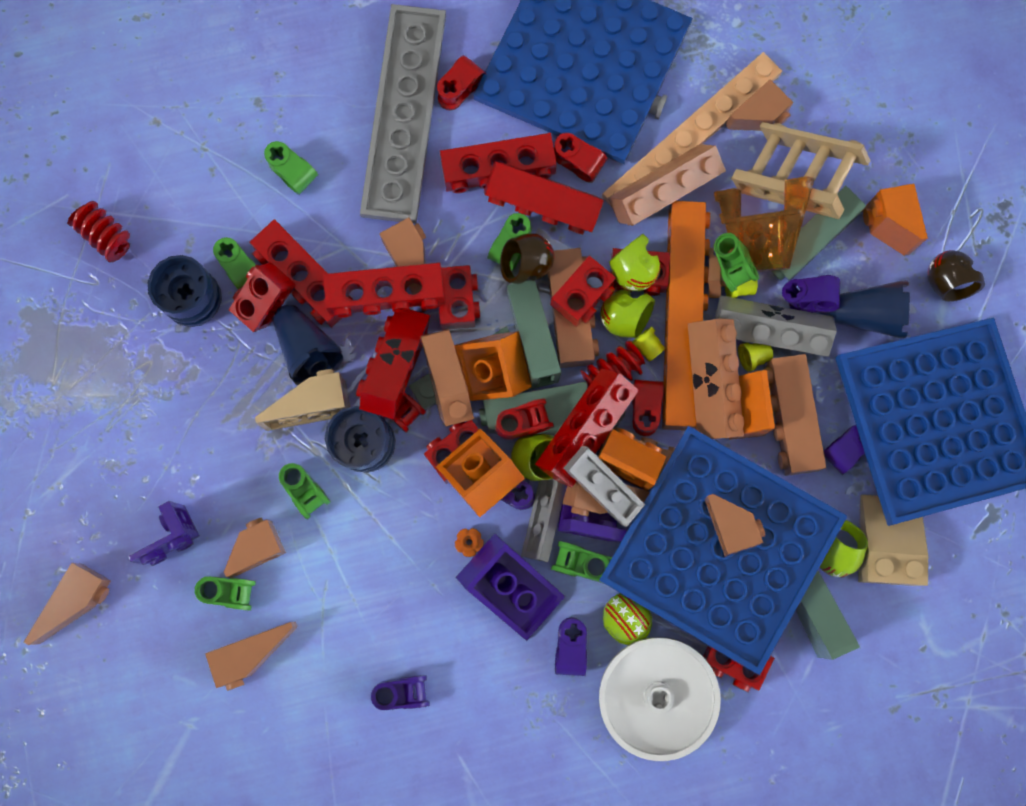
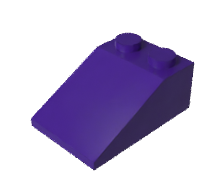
M495 533L456 576L457 580L469 593L526 641L566 597Z

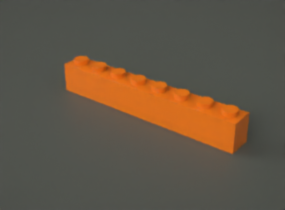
M675 201L670 204L668 209L667 252H670L665 306L664 347L666 349L664 350L662 429L686 431L688 426L697 430L688 323L703 321V311L708 309V294H704V283H708L709 267L704 266L705 256L709 255L710 240L705 239V229L710 227V212H706V202Z

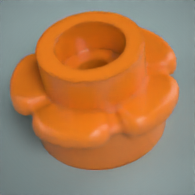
M474 528L460 530L455 541L457 551L462 552L466 557L475 556L476 552L484 545L481 533ZM468 539L472 540L471 545H467L466 541Z

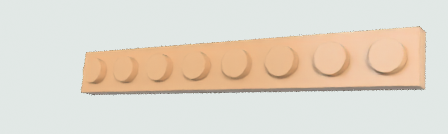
M762 52L603 192L602 198L611 206L608 197L697 145L705 143L727 123L730 115L768 80L775 81L781 75L782 70Z

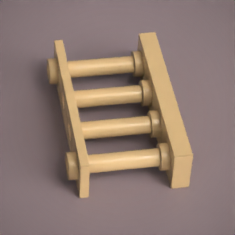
M762 122L760 128L767 142L752 170H735L731 179L738 191L742 194L840 219L844 208L837 195L853 163L867 166L870 163V158L864 145L855 140L844 141L787 128L780 123L769 124ZM777 146L791 147L777 175L772 176V178L763 176L762 173ZM802 151L816 153L801 182L797 184L786 182ZM828 156L842 160L827 189L818 190L811 188Z

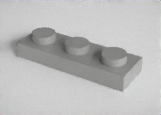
M582 446L563 468L612 517L625 527L631 523L645 506L586 446Z
M554 479L539 481L521 553L522 557L544 562L549 561L566 485Z

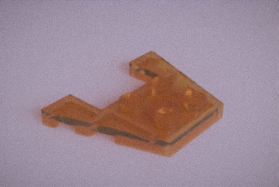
M805 176L785 180L784 211L741 217L740 189L733 188L714 192L715 201L719 202L722 211L719 214L721 223L725 224L727 233L734 234L746 245L758 272L790 269L814 184V178Z

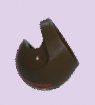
M526 233L509 239L505 243L500 257V269L503 278L509 283L521 284L528 278L535 281L544 277L553 266L554 250L547 239L536 233ZM519 253L521 254V266L519 273L515 277L511 271L510 262L512 255Z
M955 250L942 252L929 265L927 272L928 282L943 301L950 302L968 298L981 291L985 286L983 274L972 268L974 261L963 252ZM974 282L972 285L966 288L957 290L953 289L962 284Z

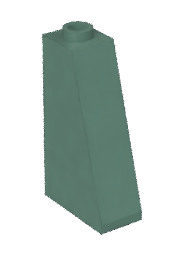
M847 186L837 193L844 208L840 219L816 214L769 259V262L773 265L769 269L779 280L786 278L790 281L864 211L867 205Z
M527 279L521 284L511 283V285H507V295L516 331H519L532 385L531 389L559 383L561 369L536 282Z
M581 382L521 393L508 398L483 400L484 409H479L482 426H488L489 433L497 434L495 425L497 417L502 411L521 406L533 400L545 398L547 401L545 405L549 421L553 422L554 428L538 434L555 436L587 390V383ZM506 418L502 420L501 426L505 431L511 432L516 430L517 423L511 418Z
M817 571L796 612L817 658L833 660L860 648L822 576Z

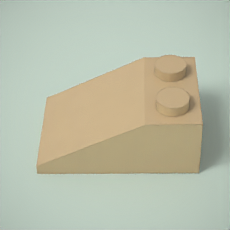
M333 369L318 371L316 373L317 376L309 377L255 417V421L266 431L331 420L340 410L350 407L346 381L339 372L334 373Z
M860 495V529L867 538L868 546L864 561L858 570V582L928 586V549L923 517L888 526L879 497L875 495Z

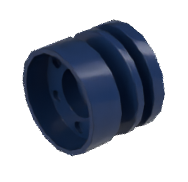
M176 255L160 261L151 271L147 282L148 295L153 304L174 322L182 326H201L210 321L218 312L222 301L221 288L216 279L192 257Z
M359 406L344 408L336 413L326 427L324 438L327 451L334 461L351 470L363 473L377 471L386 465L394 454L396 443L394 431L389 423L379 415L359 410ZM362 436L368 442L366 447L362 446L361 441H359Z

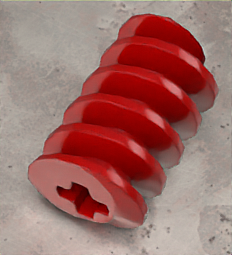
M90 201L82 205L68 218L67 224L73 226V229L81 234L84 240L89 241L93 248H97V252L105 256L108 262H115L121 259L130 247V243L127 242L130 238V233L127 230L121 232L122 225L120 223L113 224L114 218L111 215L106 216V211L103 208L98 209L96 201Z
M628 340L625 343L626 349L618 346L615 349L616 355L608 352L606 354V361L602 358L597 359V368L589 364L586 367L587 374L580 370L588 387L601 368L618 372L630 382L633 380L631 371L634 370L639 375H642L641 365H645V361L638 348Z

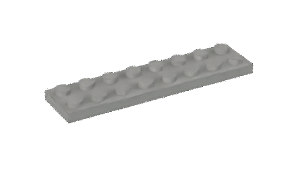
M391 4L360 216L363 218L401 222L410 217L412 223L417 224L446 10Z

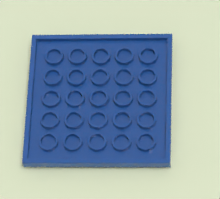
M521 0L485 71L486 75H483L473 95L474 100L559 136L562 133L574 134L589 145L600 149L608 158L625 164L693 18L651 0Z
M994 317L839 354L835 357L888 526L1026 489V412Z
M688 426L644 502L645 506L636 515L599 581L755 674L760 675L843 526L847 515ZM714 494L753 513L755 520L760 519L765 531V536L762 537L763 543L724 556L704 499L708 495Z

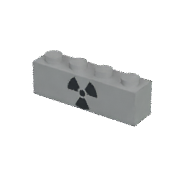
M720 295L714 318L734 319L737 340L827 357L830 355L837 332L832 316Z

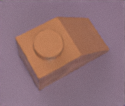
M770 79L730 115L725 126L729 130L762 131L760 128L762 122L783 124L791 116L789 110L794 102Z
M714 494L708 495L704 499L724 556L763 543L762 537L765 536V531L760 519L755 520L753 513Z
M258 518L246 524L247 529L239 532L224 570L226 577H236L286 553L272 521H263L262 518Z

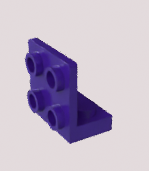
M562 504L558 526L559 532L608 542H621L627 530L617 528V520L608 512L603 514L589 512L587 517L571 513L572 507Z
M168 501L158 506L162 514L159 516L160 523L171 534L128 556L130 562L142 563V565L150 563L151 566H154L166 560L167 553L175 549L177 552H180L194 544L192 540L200 535L185 505Z

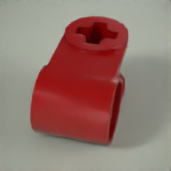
M462 55L438 81L437 100L439 105L445 110L458 108L477 89L486 72L466 55Z
M562 133L555 140L554 152L556 162L573 172L580 179L592 183L606 163L607 156L600 149L589 145L571 133ZM566 146H568V147L571 148L570 150H567L566 152H563V151L561 150V149H565Z
M634 379L633 385L639 391L632 400L633 429L640 436H651L657 430L661 420L664 382ZM643 416H648V420L651 422L649 427H645L644 422L641 421Z
M404 392L396 415L392 420L407 433L409 431L408 427L419 415H424L426 411L410 395Z
M546 399L533 400L521 406L502 411L498 415L495 425L498 436L505 440H512L554 428L553 422L549 421L545 408L547 404ZM506 418L513 419L517 423L516 430L511 432L505 431L501 426L502 420Z

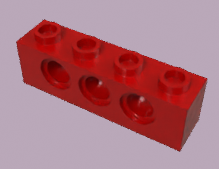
M551 133L440 150L446 192L464 193L473 187L485 189L494 160L502 161L505 164L547 179L556 174L557 163ZM522 157H530L533 159V162L529 165H524L519 160ZM471 165L478 168V171L473 174H468L464 171L467 166Z
M274 219L249 242L255 250L251 254L262 265L272 262L296 284L290 294L301 305L306 302L313 309L310 314L320 325L326 322L332 328L342 318H335L334 315L328 313L325 299L322 301H315L313 299L317 291L324 290L323 274L328 273ZM279 252H288V256L285 260H275V257ZM307 271L308 274L304 280H294L297 272Z
M440 263L323 274L326 310L330 315H334L335 318L351 317L352 313L363 312L364 315H377L381 313V310L392 309L393 312H406L410 310V307L421 306L422 309L427 310L436 309L439 307V304H445ZM414 283L422 287L420 292L414 295L406 292L407 287ZM384 286L392 288V293L388 297L383 298L377 295L379 289ZM355 289L363 291L362 297L358 300H350L348 298L350 292Z
M601 368L535 465L555 481L572 488L577 481L563 468L582 446L588 447L596 454L639 390L620 373Z

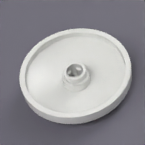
M650 637L635 641L619 651L603 673L599 688V707L604 724L613 739L622 748L637 757L651 761H670L682 758L698 749L708 739L719 717L721 697L716 675L701 654L681 641L666 637Z

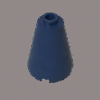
M901 280L841 293L839 309L829 312V316L834 317L837 324L893 337L906 338L908 332H902V326L909 325L910 292H903V287L909 286L908 280Z
M284 305L276 310L272 321L289 376L296 385L301 384L309 377L317 376L316 373L318 371L335 370L338 368L343 360L341 348L295 305Z

